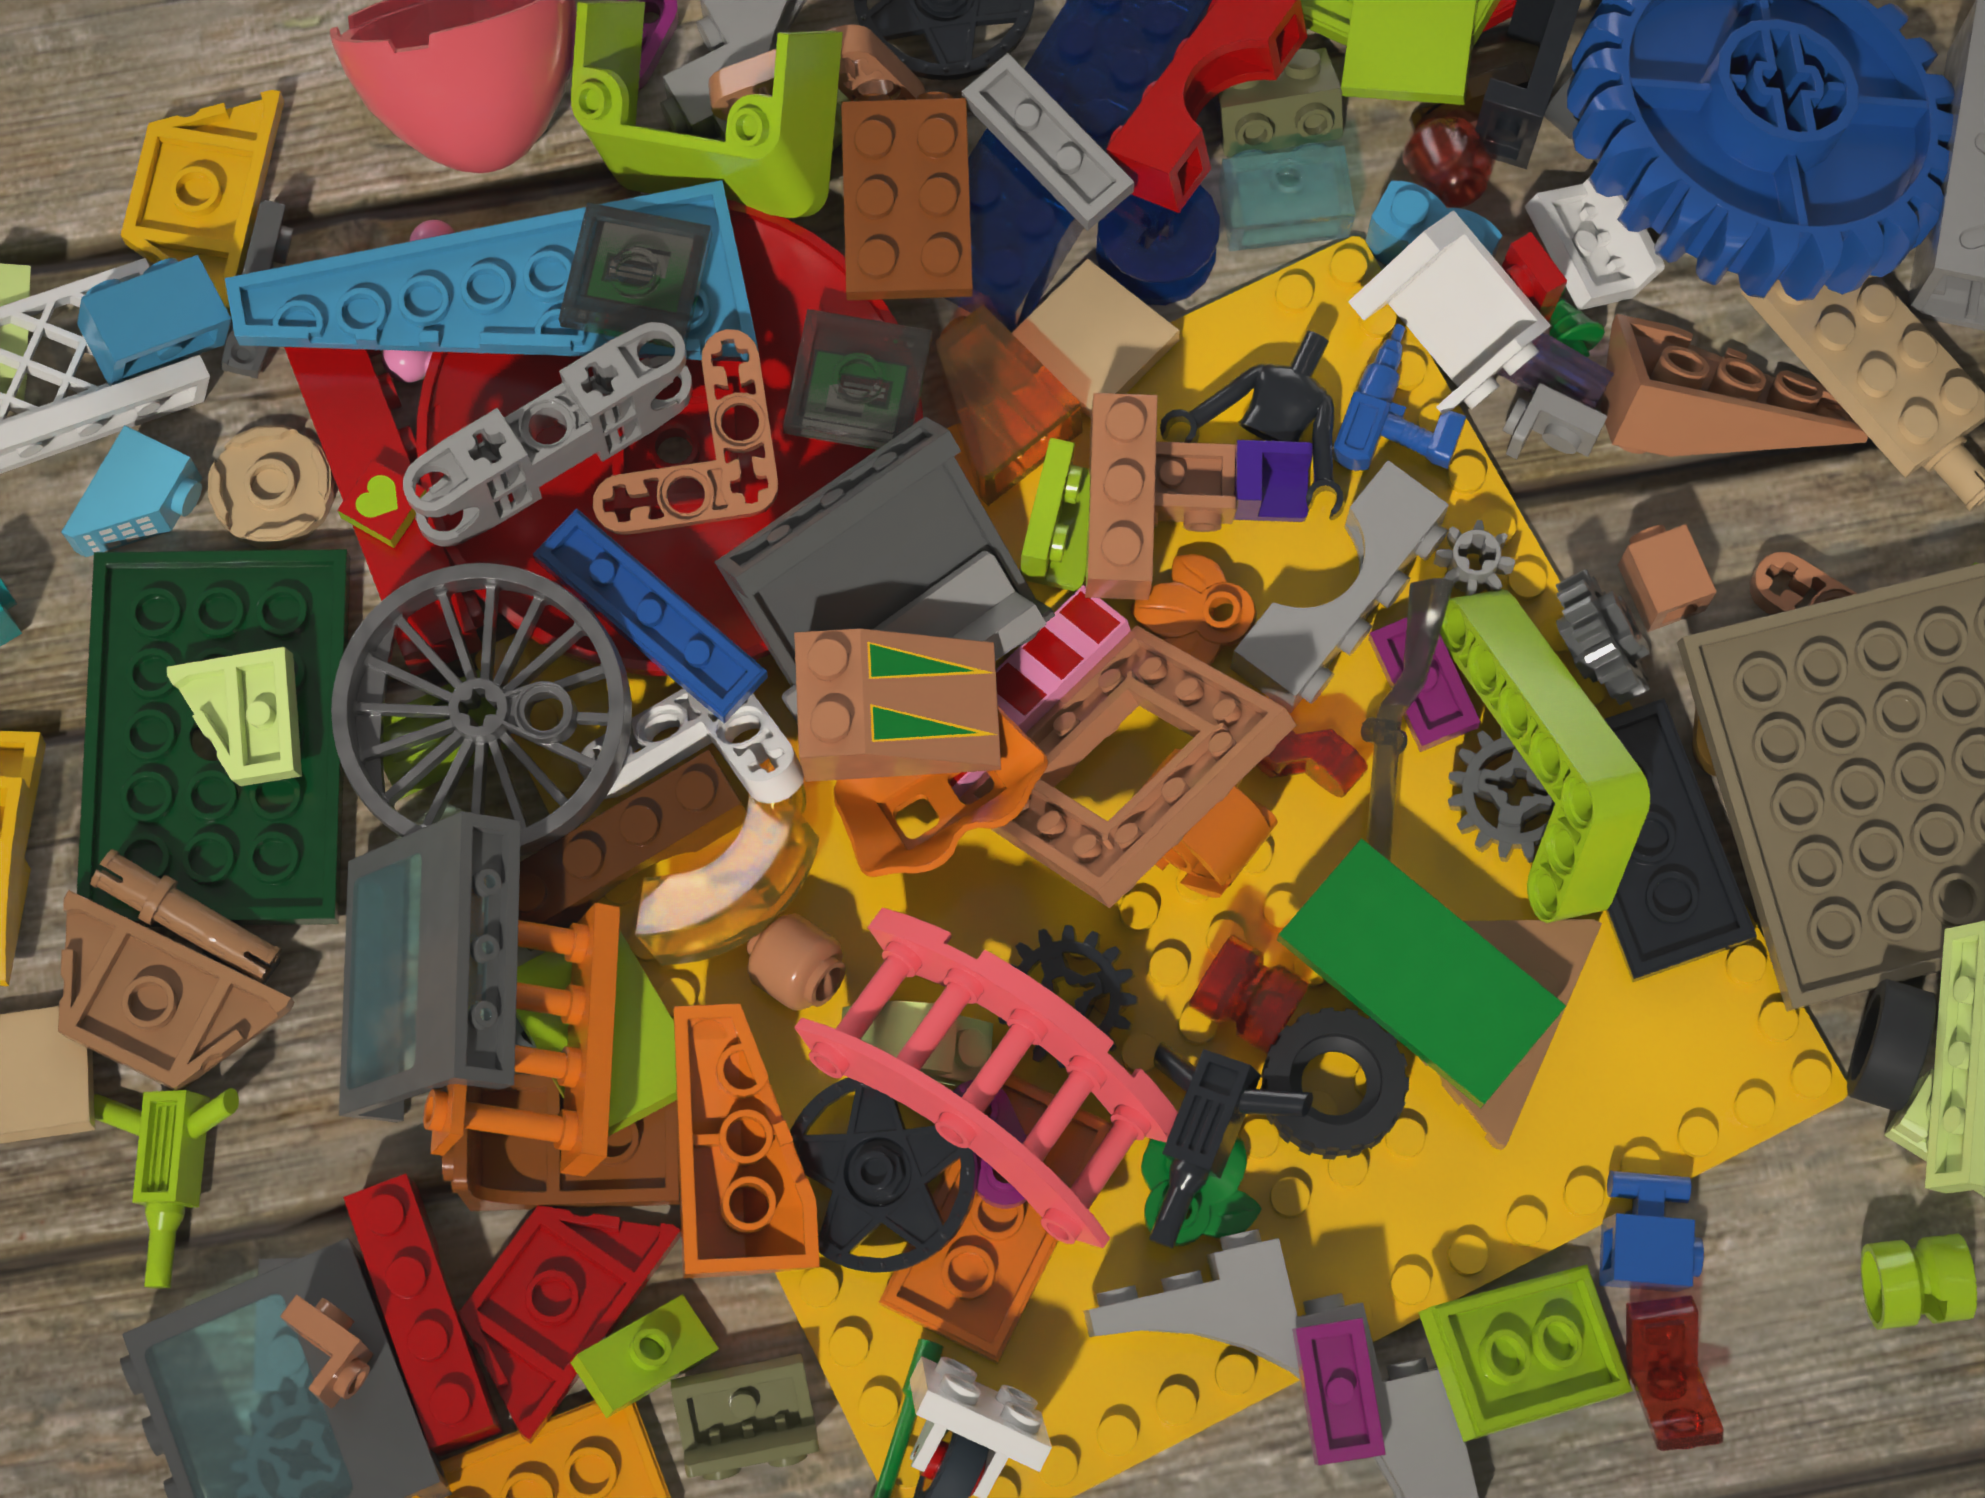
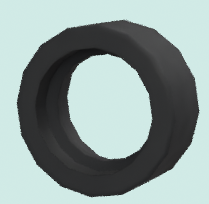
M1889 979L1882 980L1879 983L1867 1006L1854 1045L1847 1079V1093L1849 1097L1893 1111H1900L1904 1108L1916 1086L1931 1041L1937 1005L1934 993Z

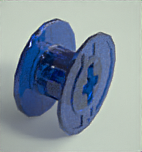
M1199 185L1181 211L1177 213L1130 194L1098 222L1096 260L1099 267L1147 305L1166 306L1189 298L1206 283L1216 263V245L1219 241L1220 216L1212 196ZM1166 226H1169L1168 238L1160 235ZM1147 237L1155 239L1150 247L1146 249Z

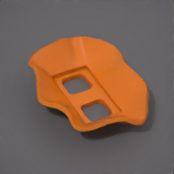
M998 706L1001 770L987 771L994 782V787L989 793L971 804H963L950 786L952 778L959 773L837 780L833 792L835 807L842 818L860 870L866 876L878 877L893 873L916 874L927 872L945 864L954 854L959 839L966 831L976 828L994 829L1002 827L1020 814L1027 804L1035 784L1047 768L1048 760L1046 754ZM926 799L938 814L939 822L915 839L907 838L896 822V815L900 810L916 800Z

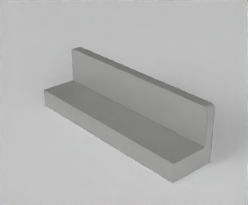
M982 551L872 630L994 642L996 661L1047 624L1037 606L1015 592L995 556L988 551ZM795 684L783 693L782 700L798 724L797 690Z

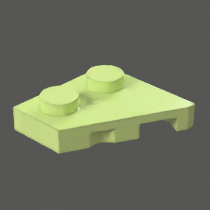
M285 647L167 667L168 678L173 686L182 693L194 713L192 717L203 735L214 745L219 761L233 782L239 786H246L302 776L294 658L292 652Z

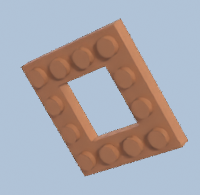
M1136 625L1025 733L1046 754L1048 760L1047 768L1035 784L1028 802L1020 814L1005 826L991 830L1108 908H1111L1171 848L1176 846L1197 822L1218 802L1222 801L1245 775L1264 757L1269 755L1276 745L1297 725L1285 707ZM1138 706L1194 737L1109 821L1104 820L1054 788L1060 781L1066 779L1098 744L1113 734L1120 726V723ZM987 771L959 798L963 804H971L993 789L994 782Z

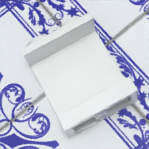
M1454 210L1423 231L1348 301L1363 321L1388 304L1458 388L1436 406L1441 414L1453 410L1463 401L1471 410L1500 387L1493 378L1497 372L1504 368L1511 376L1540 352L1532 342L1551 326Z

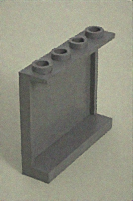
M924 417L715 561L716 566L791 687L796 684L794 632L843 629L872 630L982 551H988L995 556L1015 592L1033 602L1045 622L1055 616L1050 607L1034 597L954 456L960 453L961 450L951 432L931 419ZM1038 630L1036 633L1031 635L1029 638L1024 640L1016 647L1024 645L1027 642L1031 641L1039 633L1040 630Z

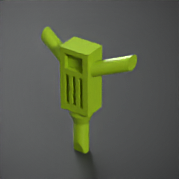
M228 1088L211 1101L210 1097L189 1090L143 1092L142 1110L100 1094L94 1095L95 1120L139 1136L132 1203L145 1206V1216L150 1229L144 1284L146 1288H171L176 1232L185 1217V1208H197L200 1204L206 1133L237 1111L239 1096L234 1088Z

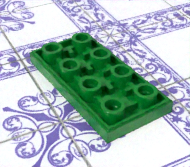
M1362 838L1283 928L1276 939L1480 1109L1566 1007L1557 997Z

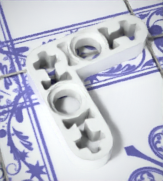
M681 689L632 718L627 753L618 777L605 799L616 798L633 790L711 743L715 745L751 797L758 802L766 804L777 803L789 798L802 785L804 774L792 745L754 694L724 724L685 689ZM671 727H679L672 736L661 741H652L661 731ZM750 729H760L751 739L742 743H732L739 734ZM605 734L588 744L581 754L597 760ZM768 758L775 768L774 771L769 773L761 769L759 765ZM578 764L579 771L585 780L591 770Z

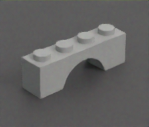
M1387 460L1349 508L1344 528L1355 545L1359 559V575L1352 586L1335 600L1316 607L1297 608L1273 602L1234 650L1230 669L1274 702L1285 707L1290 714L1303 698L1312 704L1333 678L1334 673L1328 667L1341 650L1351 656L1370 632L1372 625L1366 619L1377 605L1381 603L1386 608H1389L1403 592L1410 581V577L1404 572L1417 555L1427 561L1442 543L1448 530L1441 525L1449 504Z

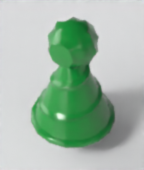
M1565 287L1549 320L1551 326L1549 327L1548 336L1550 343L1548 354L1549 358L1556 362L1569 361L1576 358L1579 360L1586 359L1590 356L1589 351L1602 340L1605 333L1602 324L1594 322L1583 311L1573 307L1566 299H1562L1566 290Z

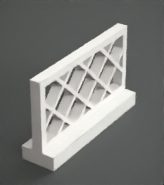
M146 258L0 307V327L11 323L34 332L23 357L0 348V363L17 369L7 394L0 392V474L120 432L124 425L131 428L204 402L210 375L200 355L109 386L108 383L96 386L74 377L84 353L93 356L84 337L48 323L55 308L66 304L80 307L81 297L85 296L95 285L110 279H118L120 282H124L143 275L150 267ZM42 313L40 320L31 317L36 314ZM42 336L76 349L66 374L32 361ZM26 373L60 386L53 402L38 407L15 398ZM68 390H71V391L77 393V394H74V395L65 397L66 394H67V392H68ZM9 410L18 413L17 415L6 418Z

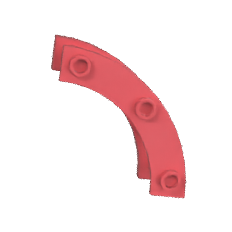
M881 908L868 928L884 950L882 952L884 962L841 1022L834 1029L827 1025L801 1018L794 1027L811 1050L809 1053L811 1062L819 1070L831 1077L841 1078L844 1075L888 1095L935 1123L937 1132L951 1144L960 1148L971 1149L1004 1177L1042 1217L1040 1221L1042 1227L1057 1240L1066 1244H1074L1078 1240L1104 1248L1110 1237L1088 1209L1133 1142L1147 1137L1166 1143L1178 1112L1141 1068L1135 1069L1133 1074L1130 1075L1124 1067L1107 1053L1114 1044V1041L1055 993L986 950L982 952L978 959H975L948 945L947 943L952 938L951 932L912 916ZM917 975L946 987L897 1057L861 1040L905 977ZM967 1003H977L1005 1020L1009 1030L964 1095L960 1097L920 1070ZM1031 1044L1040 1045L1066 1067L1069 1076L1025 1141L1021 1143L985 1115L984 1112ZM1092 1092L1112 1115L1110 1119L1113 1126L1072 1187L1069 1188L1043 1161L1089 1093Z

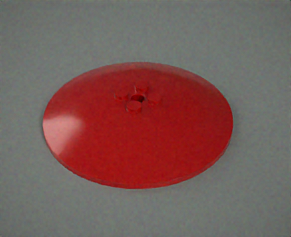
M727 199L760 356L778 478V496L774 504L766 512L756 516L629 535L615 534L605 529L596 518L593 509V496L598 486L609 477L618 474L716 460L702 360H686L685 365L688 367L692 377L693 394L688 405L679 414L603 462L597 453L593 454L540 486L539 490L542 496L540 500L490 530L462 544L445 547L454 565L491 563L517 567L545 577L568 590L535 561L533 553L577 508L756 661L771 655L716 566L715 561L883 446L881 444L807 432L793 427L801 384L802 388L804 384L805 392L806 388L808 391L807 383L809 386L808 379L810 381L815 352L810 350L915 367L911 354H905L910 353V351L903 348L904 336L883 299L847 300L845 257L837 249L813 232L787 218L768 215L739 202ZM810 319H813V321H812V327H813L814 334H813L812 329H811V326H810ZM884 338H889L888 344L884 343ZM894 339L898 340V345H893ZM433 352L422 384L417 413V458L447 437L494 409L498 408L502 416L506 417L562 383L559 371L583 356ZM712 361L713 367H724L729 390L716 388L715 395L717 400L733 393L753 395L756 393L754 383L741 388L738 369L739 364L743 363V361ZM590 367L588 369L589 376L592 377L594 375L592 367ZM915 369L909 370L904 395L905 403L903 400L904 408L905 404L907 408L908 403L910 412L908 428L923 419L920 387ZM676 376L673 379V383L665 387L655 398L658 400L673 398L682 387L681 379ZM841 377L838 396L886 404L890 385ZM844 383L886 390V392L882 394L844 387ZM843 389L885 397L884 400L845 394ZM737 405L725 412L721 427L729 438L743 441L751 438L756 433L759 427V419L751 408ZM558 426L547 427L537 434L535 441L541 444L556 443L564 437L566 430ZM621 427L618 429L619 437L623 435ZM478 434L476 438L478 444H480L483 442V440L481 438V435ZM671 437L686 439L693 446L691 454L680 463H667L657 455V451L664 440ZM760 446L747 453L726 451L724 454L726 463L739 458L742 474L740 482L731 484L732 493H742L746 503L758 502V491L768 488L767 479L761 480L756 478L752 456L764 458L765 448ZM441 472L424 474L420 478L422 487L428 492L429 488L436 484L445 474ZM693 478L678 479L668 490L669 505L680 513L696 511L701 507L705 499L703 486ZM659 481L645 483V487L650 495L647 497L631 498L626 488L620 487L615 489V499L605 503V512H615L619 522H626L631 520L630 512L632 509L651 506L650 519L663 518L664 514L657 500ZM512 493L507 495L509 501L512 502L514 500ZM463 510L453 515L449 513L441 517H431L436 530L450 531L455 529L463 518ZM486 589L474 590L485 602ZM502 590L499 593L498 615L518 630L534 597L519 592ZM547 605L530 638L548 648L574 625V621L556 607ZM591 610L616 645L626 673L668 676ZM582 636L562 654L596 667L601 665L599 655L589 636Z

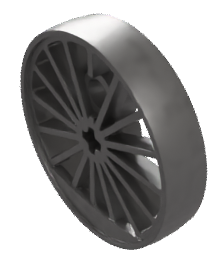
M471 563L438 569L417 577L388 595L367 615L349 641L337 670L332 694V729L339 759L354 791L370 812L400 837L440 821L474 750L475 762L471 813L484 815L488 750L490 747L514 819L521 821L520 856L543 849L579 827L605 799L618 777L627 753L632 723V701L627 673L618 649L599 619L582 601L557 583L533 572L501 564ZM486 589L480 678H478L451 601V596L464 591ZM502 590H509L533 596L534 599L493 680L499 593ZM436 600L440 601L467 680L465 682H462L408 622L410 615ZM552 605L569 616L574 621V625L508 683L545 606ZM398 628H401L455 688L453 693L390 664ZM582 636H589L601 660L600 666L555 682L539 681L530 684ZM388 675L449 703V705L387 704L385 699ZM606 678L609 700L608 713L578 712L575 702L567 692ZM486 697V700L497 709L496 715H486L483 720V726H478V723L467 715L468 710L479 708L481 698ZM549 698L561 701L564 712L562 720L556 727L546 731L537 730L532 727L530 713L537 702ZM384 716L448 719L383 743ZM577 724L607 726L597 760L561 744L571 737ZM513 733L591 771L578 790L567 799L510 735ZM450 734L385 792L384 757ZM501 742L510 749L560 805L553 813L530 826L523 811L501 747ZM460 746L423 823L418 825L402 816L395 809V803Z

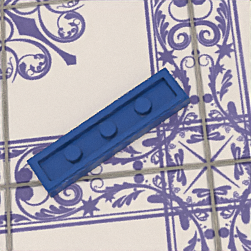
M577 508L533 553L535 561L724 724L768 678L767 670Z

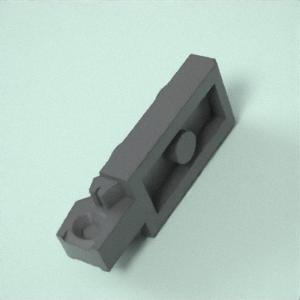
M265 199L264 202L260 201L242 275L272 269L274 262L286 264L294 228L283 226L284 204ZM231 321L222 357L221 370L258 378L269 352V346L239 345L235 338Z

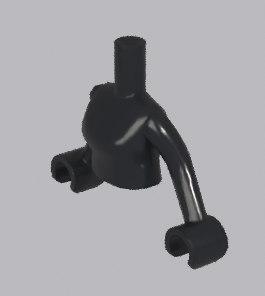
M1306 332L1290 366L1273 363L1254 365L1189 412L1181 409L1172 410L1161 420L1160 431L1163 440L1167 438L1172 425L1177 422H1185L1191 426V430L1184 443H1197L1201 426L1237 403L1254 388L1250 405L1238 424L1243 429L1266 441L1301 442L1305 431L1314 421L1312 431L1314 483L1307 491V507L1310 509L1313 506L1315 497L1319 493L1329 491L1337 497V502L1330 513V520L1338 518L1344 510L1343 491L1333 479L1332 433L1335 414L1334 401L1326 389L1312 377L1329 340L1315 332Z

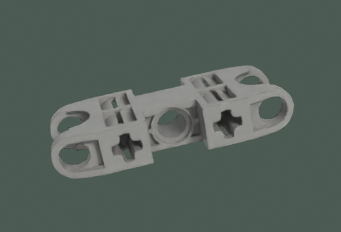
M650 322L640 325L608 341L560 370L561 384L508 416L503 417L498 408L447 437L418 457L407 468L403 477V490L409 505L416 511V521L422 535L429 542L438 546L453 547L490 530L542 498L539 490L540 486L593 454L597 453L603 462L679 414L688 405L693 394L692 377L688 367L685 365L686 347L682 336L673 327L664 323ZM652 339H664L675 347L673 357L657 356L651 359L647 357L641 361L639 360V351L647 341ZM590 367H592L594 375L592 377L589 376L588 369ZM676 376L681 379L682 387L673 398L667 400L655 398L665 387L673 383V379ZM558 426L566 430L564 437L556 443L541 444L535 441L537 434L547 427ZM620 427L622 428L623 435L621 437H619L618 429ZM478 434L481 435V438L483 440V442L480 444H478L476 438ZM430 472L444 473L445 475L436 484L431 486L421 499L415 494L416 484L424 474ZM512 493L514 498L512 502L509 501L507 496ZM463 510V518L455 529L438 531L428 524V517H441L449 513L453 515Z

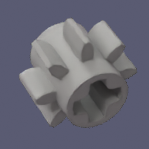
M1477 520L1473 530L1463 534L1453 526L1449 528L1447 541L1453 550H1436L1433 563L1439 567H1448V572L1442 581V590L1445 591L1454 586L1459 591L1464 592L1465 596L1482 592L1485 589L1487 591L1501 590V581L1495 573L1502 575L1511 574L1515 565L1514 559L1501 556V551L1508 537L1507 534L1502 533L1494 537L1489 532L1484 531L1482 520ZM1468 554L1479 555V563L1482 566L1481 570L1469 569Z

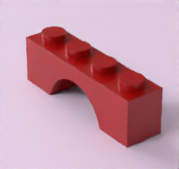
M1301 0L1211 1L1204 19L1190 37L1181 41L1172 62L1157 81H1153L1148 85L1139 106L1127 122L1113 132L1109 140L1108 147L1106 148L1107 154L1134 181V192L1131 195L1177 213L1181 211L1212 169L1202 128L1196 123L1199 113L1213 97L1229 87L1248 81L1277 80L1308 37Z
M405 1173L344 1196L352 1225L429 1448L439 1456H443L503 1433L484 1374L473 1353L453 1302L441 1264L439 1246L418 1186Z

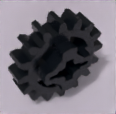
M1065 925L1061 941L1055 942L1046 929L1039 930L1038 940L1040 947L1035 950L1019 942L1015 947L1023 961L1018 967L1012 966L1030 976L1034 968L1041 963L1044 973L1041 985L1056 995L1059 994L1057 983L1065 980L1073 988L1084 987L1086 989L1095 985L1093 989L1083 992L1084 996L1078 997L1074 1001L1076 1010L1088 1020L1096 1001L1110 995L1107 1014L1098 1028L1114 1041L1109 1050L1112 1052L1118 1047L1110 1035L1115 1027L1122 1030H1131L1133 1026L1127 1018L1121 1016L1122 1006L1138 1004L1137 996L1124 993L1122 989V984L1129 982L1135 977L1133 970L1121 969L1116 971L1113 966L1122 953L1119 948L1114 946L1101 954L1097 951L1101 935L1091 931L1083 943L1077 942L1075 928L1072 925ZM1064 953L1085 956L1095 962L1102 971L1083 976L1070 969ZM998 1017L1000 1024L1007 1025L1005 1020ZM1035 1045L1032 1060L1041 1063L1048 1056L1049 1052L1040 1045ZM1057 1060L1059 1068H1066Z

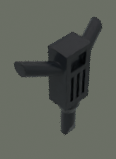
M1165 1042L1160 1043L1154 1055V1066L1181 1087L1186 1094L1162 1152L1163 1155L1172 1161L1169 1167V1188L1149 1240L1172 1249L1174 1248L1193 1197L1207 1183L1209 1176L1221 1179L1246 1114L1305 1117L1312 1105V1092L1256 1089L1261 1074L1249 1064L1203 1049L1195 1068Z

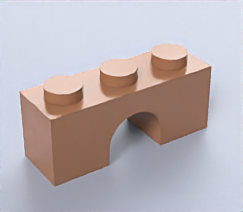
M1093 393L1090 425V498L1085 598L1149 600L1153 574L1157 395Z

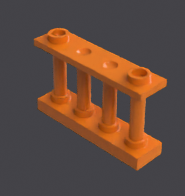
M472 886L470 943L476 937L481 936L482 916L479 913L480 896L473 891ZM595 902L577 923H572L569 928L518 920V947L564 954L565 960L572 962L571 984L565 990L517 982L516 1009L561 1016L562 1023L569 1024L568 1042L562 1052L515 1045V1072L556 1078L558 1085L565 1087L564 1109H561L558 1115L468 1102L466 1101L467 1085L450 1084L438 1089H432L425 1103L423 1117L425 1130L432 1131L430 1154L444 1156L464 1135V1129L553 1142L554 1148L561 1150L560 1173L586 1177L607 1157L620 924L619 906ZM471 955L469 956L468 1010L473 1005V1002H479L480 976L475 975L476 961Z

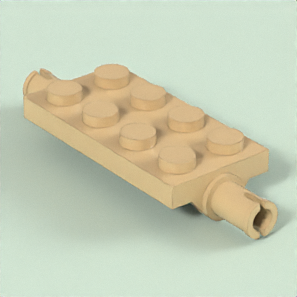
M1869 275L1859 289L1843 295L1829 290L1824 284L1813 300L1797 301L1788 296L1780 280L1775 282L1764 299L1748 296L1742 290L1741 294L1905 478L1922 466L1928 473L1935 470L1966 505L1965 508L1969 512L1985 502V469L1964 447V444L1967 442L1965 436L1985 422V393L1881 277Z

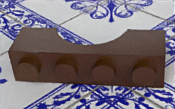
M709 749L521 861L518 920L569 928L572 923H577L595 902L597 903L613 888L636 873L672 856L698 852L751 820L750 815Z

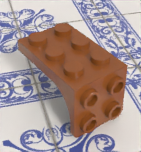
M927 92L920 94L916 99L891 100L887 95L871 93L860 95L854 101H841L847 300L973 297L966 98H953L951 94L945 92Z
M515 1074L514 1085L504 1089L467 1085L466 1101L553 1115H558L559 1111L564 1109V1099L550 1077ZM677 1100L608 1136L607 1157L586 1177L560 1173L561 1150L555 1149L553 1142L464 1129V1135L442 1156L444 1181H451L452 1192L459 1195L470 1211L533 1210L537 1205L560 1209L680 1205Z

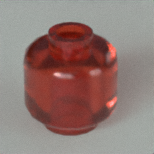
M1435 117L1421 123L1407 142L1402 157L1405 168L1413 183L1432 192L1448 208L1466 207L1479 199L1487 188L1494 167L1491 155L1479 134L1475 132V127L1461 117Z

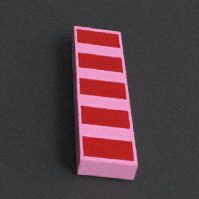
M1084 585L1054 613L1055 616L1046 622L1047 625L1041 628L1031 641L1018 647L996 669L998 706L1024 733L1031 729L1131 631L1128 620L1102 599L1085 598ZM986 771L961 772L952 778L950 786L957 797L960 798Z

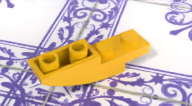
M0 731V986H9L31 872V868L25 860V853L46 743L40 732Z

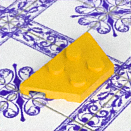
M277 90L261 92L262 100L227 109L224 103L202 108L192 116L180 117L176 115L148 123L121 231V237L125 244L152 264L168 258H176L179 262L198 255L230 316L231 312L225 278L242 275L285 102L281 91Z

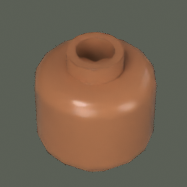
M799 914L783 915L773 922L766 921L754 931L748 942L747 952L750 954L748 973L751 982L792 1010H802L812 1005L816 1007L822 1006L837 992L844 979L846 968L842 962L843 953L840 942Z

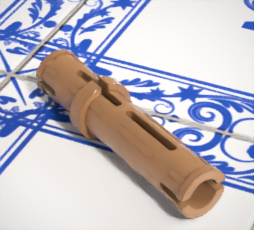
M114 849L107 853L100 865L121 876L123 881L106 870H96L90 884L93 887L102 889L140 912L138 918L149 925L154 924L155 921L260 983L266 979L272 968L254 959L249 953L268 964L276 963L281 954L282 948L268 943L178 890V881L167 875L160 879L121 856Z

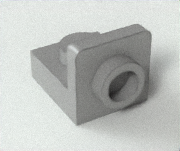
M1540 383L1530 402L1519 397L1503 428L1504 432L1512 435L1506 455L1517 460L1533 430L1542 434L1544 442L1555 450L1566 454H1575L1577 451L1589 457L1608 416Z

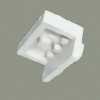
M1588 179L1583 184L1539 192L1525 205L1551 259L1567 279L1565 286L1578 310L1632 299L1662 272L1665 267L1662 258L1655 254V244L1647 229L1638 233L1628 231L1617 220L1627 203L1622 195L1605 197L1596 193Z

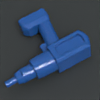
M1395 324L1390 339L1385 340L1379 348L1374 363L1368 364L1358 388L1351 398L1332 452V458L1344 468L1354 471L1369 470L1381 436L1425 456L1431 464L1446 469L1449 468L1465 424L1466 415L1451 410L1440 415L1433 433L1403 419L1406 407L1392 402L1400 379L1397 373L1403 350L1400 342L1406 329L1401 324Z

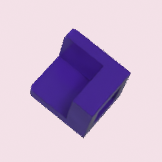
M1237 440L1234 491L1236 512L1233 520L1305 521L1308 514L1306 501L1308 470L1313 455V444L1310 442Z

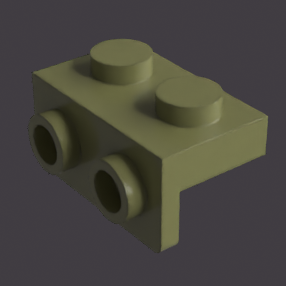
M1326 48L1313 50L1299 49L1277 80H1256L1240 83L1225 89L1212 98L1220 120L1221 145L1226 157L1336 140L1343 136L1342 90Z
M802 1353L671 1379V1392L684 1451V1466L686 1476L689 1478L702 1476L706 1480H722L739 1473L742 1469L741 1467L766 1462L774 1467L790 1466L806 1459L807 1454L819 1451L817 1427Z

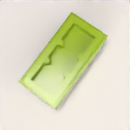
M682 1294L578 1353L570 1363L605 1417L609 1418L667 1384L671 1379L679 1377L708 1360L719 1348Z

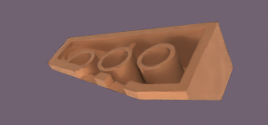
M1616 314L1612 322L1600 409L1603 414L1608 416L1605 425L1612 445L1619 446L1625 451L1634 454L1649 452L1673 457L1866 443L1868 439L1866 433L1826 388L1817 381L1788 370L1780 371L1776 377L1763 373L1753 364L1746 362L1747 354L1728 347L1724 357L1691 345L1693 333L1672 325Z

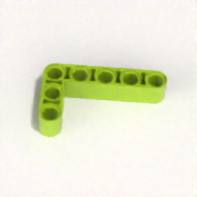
M1494 590L1444 600L1438 609L1437 627L1450 656L1555 802L1527 880V894L1535 915L1541 921L1551 923L1607 910L1613 902L1649 811L1650 790L1645 775L1524 609L1508 590Z

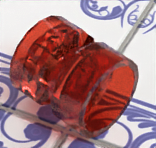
M1232 934L1209 966L1188 1006L1218 1025L1229 1020L1235 1023V1034L1237 1037L1267 1055L1271 1045L1275 1043L1279 1033L1286 1027L1300 1004L1311 981L1281 963L1270 968L1264 965V953Z

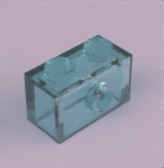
M1307 143L1294 148L1291 152L1267 154L1263 150L1252 149L1239 152L1232 156V158L1222 159L1219 190L1229 252L1350 237L1355 209L1344 146L1327 147L1323 143Z

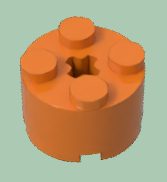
M1174 749L1171 754L1167 755L1142 788L1181 750ZM1242 779L1222 801L1218 802L1184 835L1176 846L1171 848L1155 864L1162 871L1169 863L1185 871L1187 874L1180 883L1207 897L1220 898L1270 836V832L1278 823L1270 810L1257 801L1249 799L1238 788Z

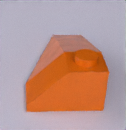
M741 1004L674 1006L683 1279L744 1276L819 1268L816 1198L796 1152L786 1120H784L768 1079L769 1076Z

